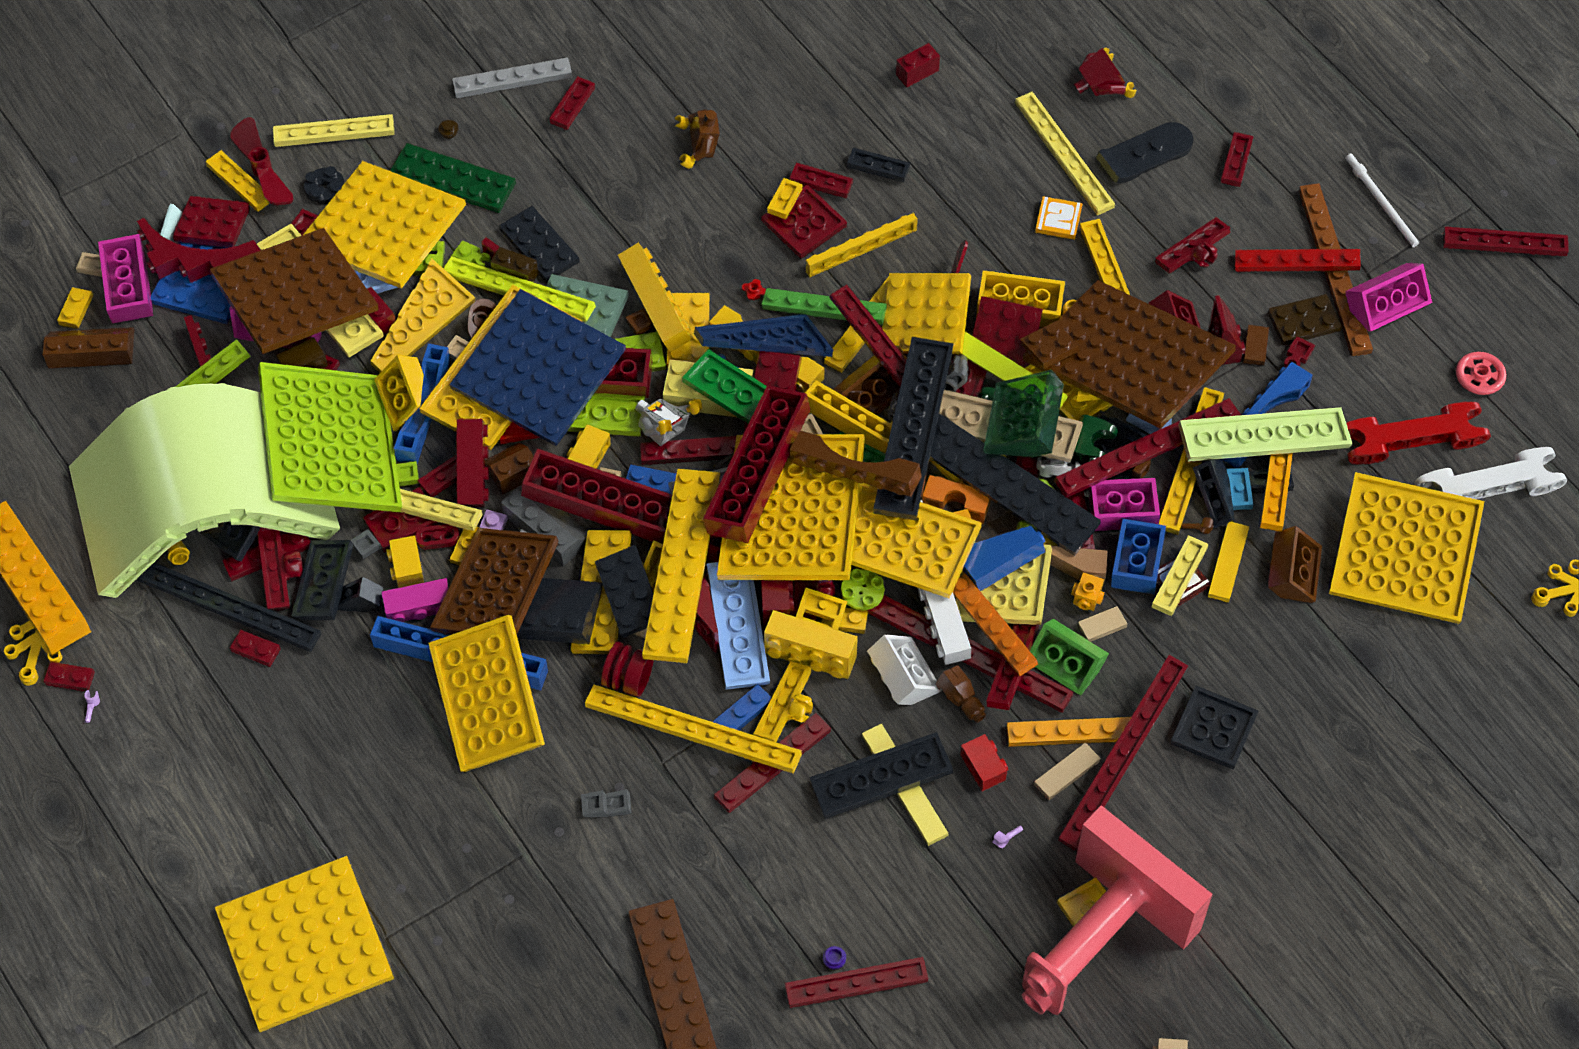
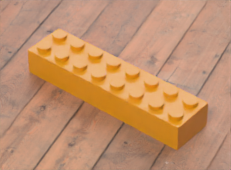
M6 501L0 503V576L51 654H54L91 633V630L84 616Z

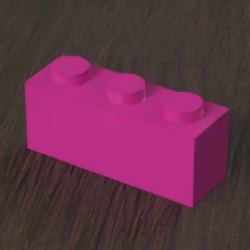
M447 578L382 591L386 617L405 622L413 619L421 620L427 616L436 615L449 589Z

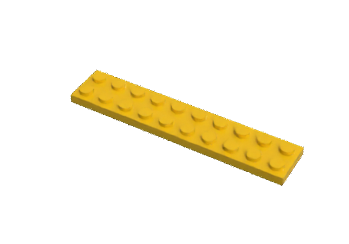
M677 469L642 653L643 659L688 663L710 535L706 531L703 518L720 484V472Z

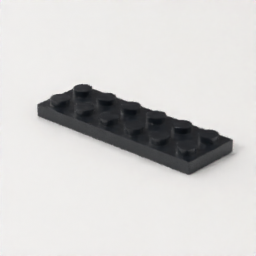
M935 732L809 778L824 818L827 819L953 774V768L939 735Z

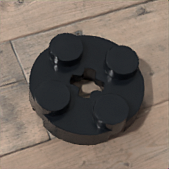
M328 166L327 168H319L307 173L304 188L309 200L327 205L336 193L342 189L345 182L342 174L335 167ZM328 184L327 188H323L321 185Z

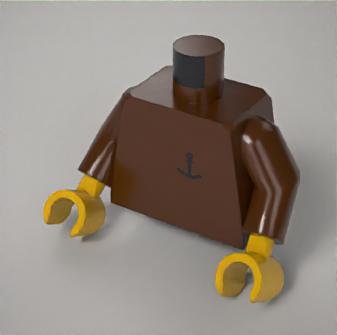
M703 109L688 115L687 118L677 115L675 120L679 121V124H676V127L687 129L690 123L693 149L691 157L687 154L680 156L681 165L690 169L693 167L695 160L699 161L705 157L713 158L719 138L717 113L713 110Z

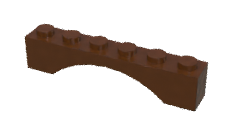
M801 430L790 448L792 463L800 467L805 466L818 472H826L839 478H847L860 484L864 483L878 489L889 490L898 495L911 497L921 479L919 463L901 458L877 463L851 460L834 452L824 443L819 435Z

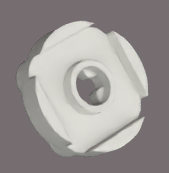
M1042 456L1037 458L1036 468L1040 470V475L1044 477L1059 476L1080 466V463L1077 461L1074 465L1070 462L1048 457L1046 460H1042Z

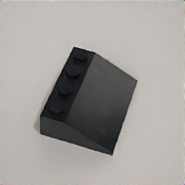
M542 578L517 633V639L590 645L603 587L602 582Z

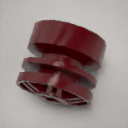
M617 641L606 657L602 672V685L606 687L612 685L613 689L618 690L623 684L624 693L640 697L648 684L654 660L643 659L642 649H637L632 656V646L626 645L624 647L623 643Z

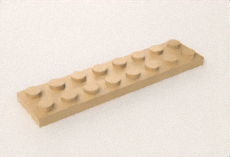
M944 390L940 408L941 415L982 442L1065 462H1071L1083 426L1081 421Z

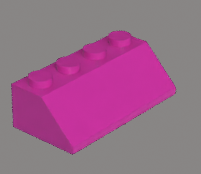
M1418 263L1403 264L1345 291L1350 311L1368 331H1373L1432 303L1424 265Z

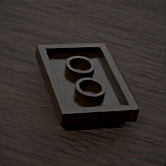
M1327 294L1268 309V315L1282 346L1292 344L1296 336L1308 340L1340 332L1342 329Z

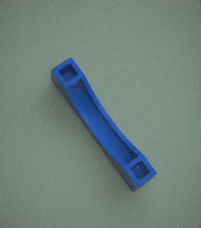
M429 343L427 345L421 367L424 376L420 407L448 370L450 364L449 347ZM419 408L399 431L394 447L396 462L407 463L416 461L418 464L432 420L420 413Z
M1291 362L1287 368L1283 367L1277 375L1278 378L1275 381H1270L1265 389L1266 392L1263 395L1259 394L1253 403V407L1251 409L1247 408L1242 415L1265 414L1278 405L1298 400L1309 388L1313 375ZM1248 457L1225 458L1222 460L1234 468H1239Z

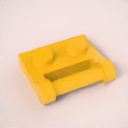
M805 588L796 617L838 630L848 601ZM804 612L833 621V626L803 617Z

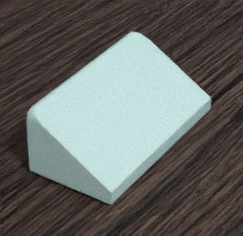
M170 204L160 235L178 244L179 242L174 241L173 234L183 212L174 204Z

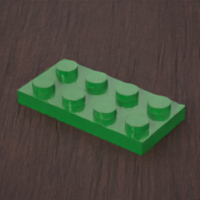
M709 349L682 377L683 383L748 424L767 387Z

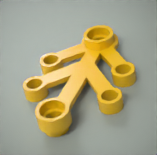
M1572 560L1568 566V571L1571 574L1577 575L1579 574V569H1574L1572 565L1579 568V560ZM1552 564L1548 569V576L1568 585L1549 590L1544 587L1534 590L1531 600L1534 605L1544 607L1552 598L1574 594L1570 602L1566 603L1563 611L1567 616H1575L1579 605V579L1562 572L1561 566ZM1568 607H1572L1574 611H1570Z
M29 620L21 626H12L9 633L14 640H20L24 637L25 633L34 629V626ZM36 630L34 634L17 645L10 644L4 648L6 657L13 660L21 652L31 647L26 666L19 672L21 682L27 686L33 685L38 681L39 676L35 667L41 647L47 653L50 662L60 663L62 660L61 652L58 651L51 654ZM15 631H20L19 634L14 635ZM10 650H15L14 653L8 654ZM55 654L58 655L57 658H51ZM27 672H31L30 675L24 676Z

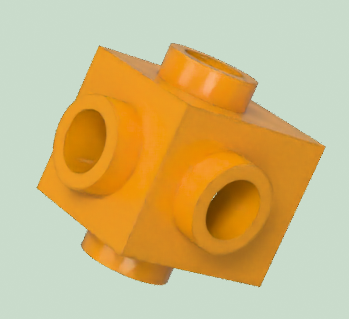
M1083 572L1079 584L1075 583L1071 595L1074 596L1073 605L1083 610L1094 611L1097 604L1101 605L1105 592H1102L1104 579Z

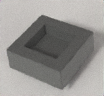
M368 529L351 540L353 548L363 560L381 549L380 543Z

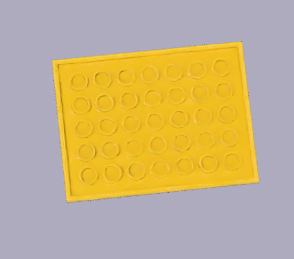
M815 434L819 435L824 443L839 455L863 462L864 434ZM737 435V437H736V444H735V451H736V449H737V447H738V445H739V443H740V441H741L743 435ZM790 454L749 542L743 543L722 538L717 570L718 580H850L860 483L847 478H839L826 472H818L805 466L800 467L792 463Z

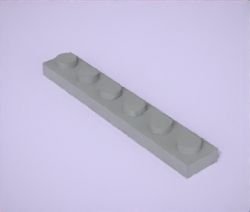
M562 58L452 79L456 98L572 78V71L569 59Z

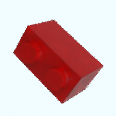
M986 734L961 745L960 755L981 791L1006 780L1008 766L1003 758H999L995 743L992 740L989 741Z

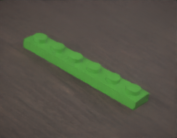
M767 288L762 302V308L765 310L846 320L831 301L830 296ZM860 300L879 325H883L887 304Z

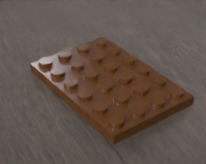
M478 528L430 627L431 630L441 634L452 635L510 615L512 616L517 635L558 545L559 540L557 536Z

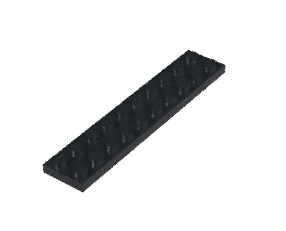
M912 337L884 461L901 458L919 463L921 479L911 497L898 495L885 489H878L873 508L874 514L917 520L954 343Z
M939 413L930 459L1075 556L1101 524V520Z

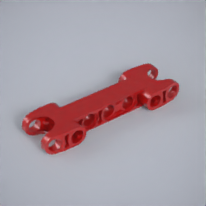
M1459 402L1444 406L1440 410L1441 415L1381 425H1379L1376 417L1349 421L1346 425L1351 439L1357 440L1362 446L1351 450L1347 457L1351 464H1372L1386 460L1389 457L1388 451L1450 441L1454 449H1465L1485 443L1490 439L1491 434L1487 428L1475 427L1468 421L1482 412L1480 404L1477 402Z

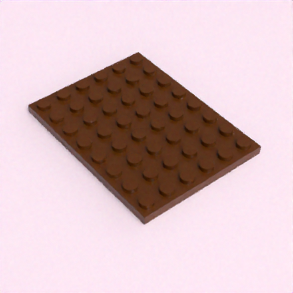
M1097 280L1057 320L1059 325L1077 342L1079 352L1045 369L1027 351L1023 354V361L1161 429L1235 352V344Z

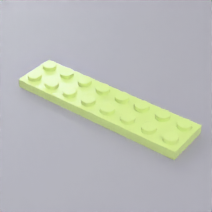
M1341 407L1180 420L1178 424L1188 462L1350 448L1352 445Z

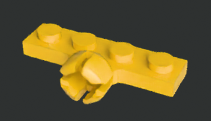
M790 661L753 734L754 736L777 742L788 720L805 722L809 719V716H806L805 713L811 714L813 709L812 699L809 696L802 695L801 692L812 673L811 667Z

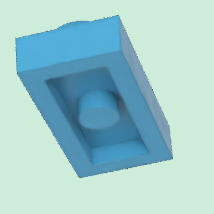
M1248 468L1227 469L1233 510L1252 509L1253 499Z

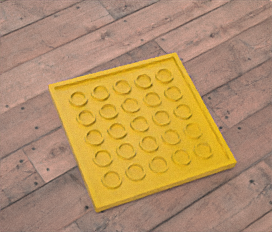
M362 161L344 183L342 189L336 193L303 235L325 228L353 270L402 289L466 206L465 199Z
M1355 472L1329 594L1460 624L1485 501Z
M347 856L215 907L259 1032L394 979Z

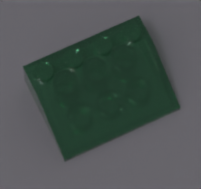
M1052 370L996 383L983 450L985 453L1037 457L1052 453L1064 384Z

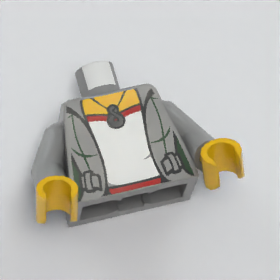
M659 399L651 405L641 400L636 405L635 410L641 414L638 425L644 435L650 436L658 445L662 446L684 431L689 415L698 414L699 410L703 407L700 399H693L689 401V405L679 407Z

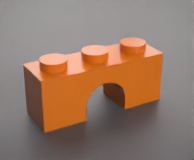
M932 475L929 476L922 496L923 503L940 509H944L948 502H960L964 506V510L968 509L971 519L984 524L991 503L989 498L963 482H953L946 480L944 477Z

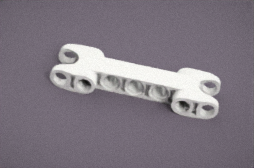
M1540 447L1519 452L1514 457V463L1454 476L1451 468L1439 469L1420 476L1415 480L1414 484L1415 486L1463 497L1481 499L1527 488L1531 496H1538L1561 488L1566 484L1567 479L1565 474L1552 473L1543 467L1544 464L1553 460L1556 454L1551 447Z

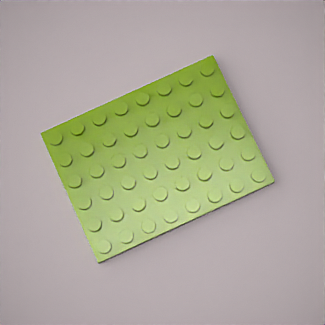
M260 362L258 374L272 500L400 512L402 501L391 425L374 381L378 375Z

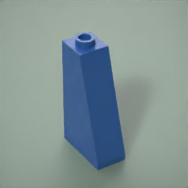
M1028 526L974 543L962 570L976 587L982 591L1045 553L1043 543L1046 541L1040 531L1036 532L1032 526Z

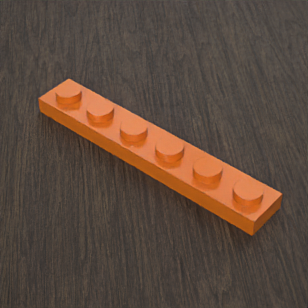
M965 573L960 576L954 587L953 595L1016 673L1021 676L1037 666V659Z

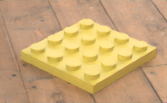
M1044 545L1045 553L981 591L1006 623L1041 625L1052 554L1051 545ZM956 599L962 622H975Z

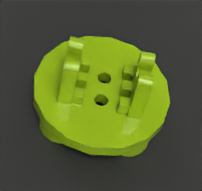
M860 569L852 570L850 572V580H843L841 586L842 599L848 601V606L857 610H869L876 607L882 601L885 592L884 581L880 576L871 571Z

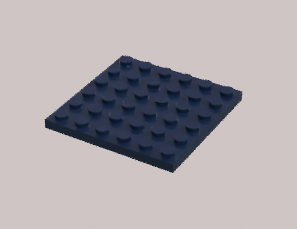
M520 289L452 380L450 388L552 445L557 446L624 353L626 346Z

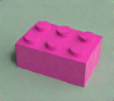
M1155 478L1104 480L1089 487L1090 512L1101 520V524L1095 531L1121 530L1123 519L1153 524L1159 523L1160 510Z

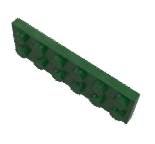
M406 143L390 170L393 173L465 199L466 203L500 213L516 184V179L409 143Z

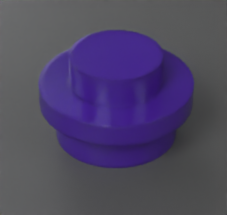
M829 947L823 954V962L829 969H840L846 963V953L840 947Z

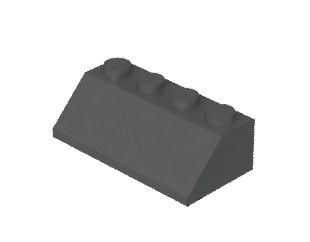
M522 488L516 489L501 502L503 514H506L508 520L520 530L523 529L528 533L557 536L559 541L552 557L564 567L585 548L588 531L563 510L522 497Z

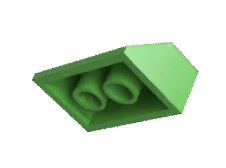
M1055 619L1044 623L1030 650L1037 659L1038 665L1035 666L1036 668L1079 695H1082L1109 655V653Z

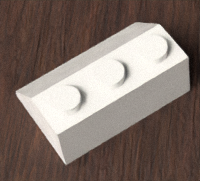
M883 635L867 650L871 657V662L877 667L882 681L889 688L891 696L897 704L913 705L942 690H939L935 685L937 680L912 637Z

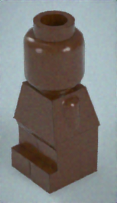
M958 665L944 671L935 683L939 690L942 689L946 694V698L958 707L961 706V710L969 720H974L975 723L982 721L986 717L985 707L977 697H973L975 692L970 679H968Z

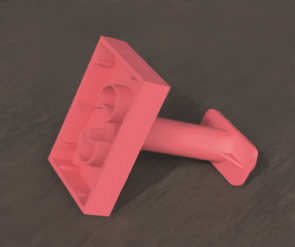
M1100 806L1083 824L1075 862L1094 878H1097L1108 890L1044 959L1035 952H1031L1027 957L1022 982L1025 991L1022 994V998L1031 1009L1039 1014H1044L1048 1010L1052 1014L1058 1015L1062 1011L1068 985L1135 911L1184 950L1201 931L1211 901V892L1103 806Z

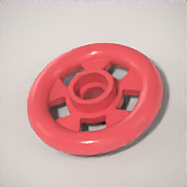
M1472 352L1463 356L1457 363L1456 377L1461 386L1467 391L1478 395H1489L1503 387L1506 381V370L1502 362L1495 356L1485 352ZM1474 360H1482V363L1475 365ZM1493 365L1497 371L1492 373L1489 366ZM1465 368L1471 369L1470 375L1464 374ZM1490 378H1492L1495 381V383L1492 385H1489L1487 383L1490 380ZM1474 380L1480 383V386L1472 384L1471 381Z

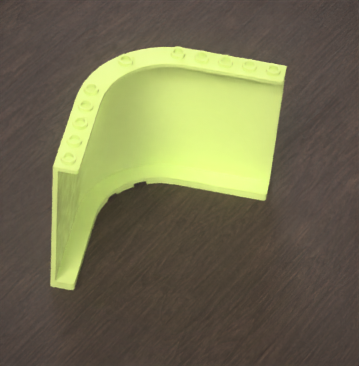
M225 383L170 387L166 391L159 392L137 402L131 407L126 408L69 466L98 595L118 597L166 550L186 538V533L195 529L200 532L218 527V523L230 521L231 525H253L323 540L330 539L340 530L334 506L272 500L261 393L226 385Z

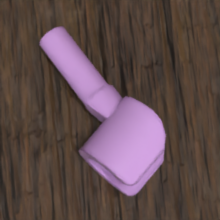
M87 690L84 694L87 703L84 722L90 723L92 711L100 703V698L97 691L96 695L90 698V692Z
M1018 826L1006 835L998 831L992 842L998 847L1004 848L1013 836L1023 831V828Z

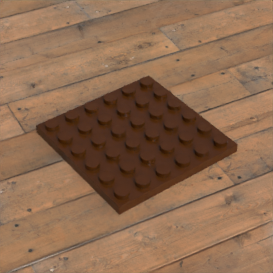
M325 228L210 269L212 278L262 354L378 311L377 302Z

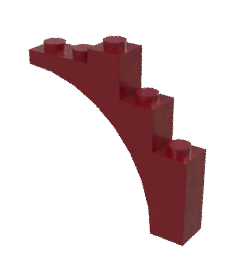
M145 218L137 221L139 227L136 230L137 234L140 235L142 241L145 240L147 243L145 246L148 251L149 262H146L150 272L152 274L156 273L159 279L179 270L182 277H187L189 282L192 283L209 275L210 269L261 251L255 240L224 249L206 250L190 248L176 244L163 237L150 226Z

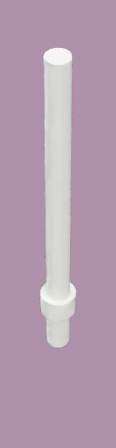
M1352 154L1347 155L1345 159L1353 168L1352 172L1363 181L1412 247L1417 246L1419 241L1368 176L1363 164H1359Z

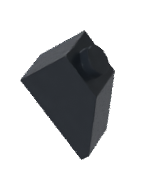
M364 577L344 585L337 610L369 612L379 607L383 600V586Z

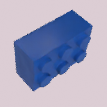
M1128 519L1122 520L1112 573V588L1155 594L1166 525Z

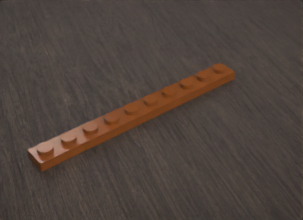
M1320 184L1300 186L1299 194L1317 249H1340ZM1324 271L1351 357L1372 354L1373 347L1367 329L1349 309L1345 291L1353 288L1348 271Z

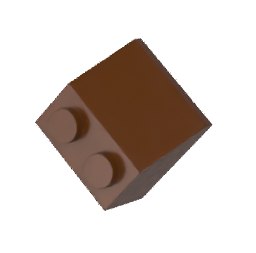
M517 443L485 459V467L489 468V475L502 495L522 485L534 456L529 448L521 443Z

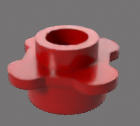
M754 279L752 282L742 285V290L746 292L749 300H758L761 296L765 295L766 289L761 286L759 279Z

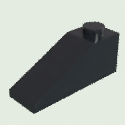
M1209 460L1193 467L1210 517L1213 519L1214 528L1234 521L1230 480L1223 460Z

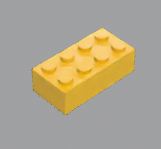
M983 270L977 314L981 296L1043 309L1039 327H1045L1060 318L1065 281Z
M773 610L764 631L765 653L772 658H782L789 662L793 661L809 666L817 672L830 673L835 678L848 679L857 658L858 636Z

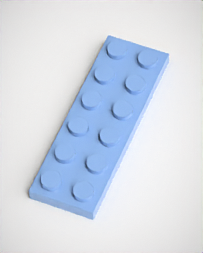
M719 562L707 563L711 599L718 628L719 650L725 689L770 684L754 580H718L717 570Z

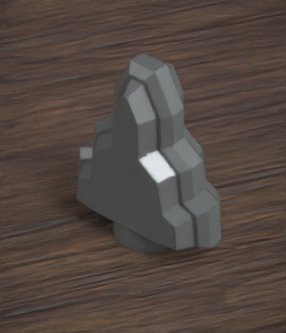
M955 355L950 362L944 390L956 392L957 389L967 382L968 365L965 355Z

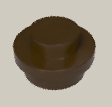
M445 120L439 125V133L446 139L454 138L458 133V124L453 120Z

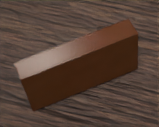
M1248 324L1243 363L1265 365L1269 327Z

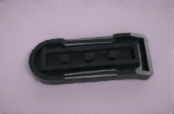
M1168 122L1113 147L1101 149L1096 158L1115 183H1125L1171 160H1177L1186 156L1192 149L1193 134L1183 124Z

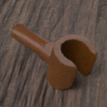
M1204 517L1201 524L1182 523V529H1198L1204 534H1209L1213 528V519Z

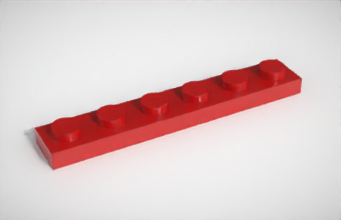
M1360 249L1235 250V272L1360 271L1361 267Z

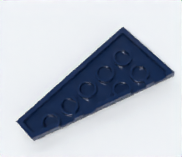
M806 314L695 327L694 335L700 344L707 347L832 357L834 351Z

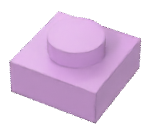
M486 510L479 528L504 530L508 520L507 515Z

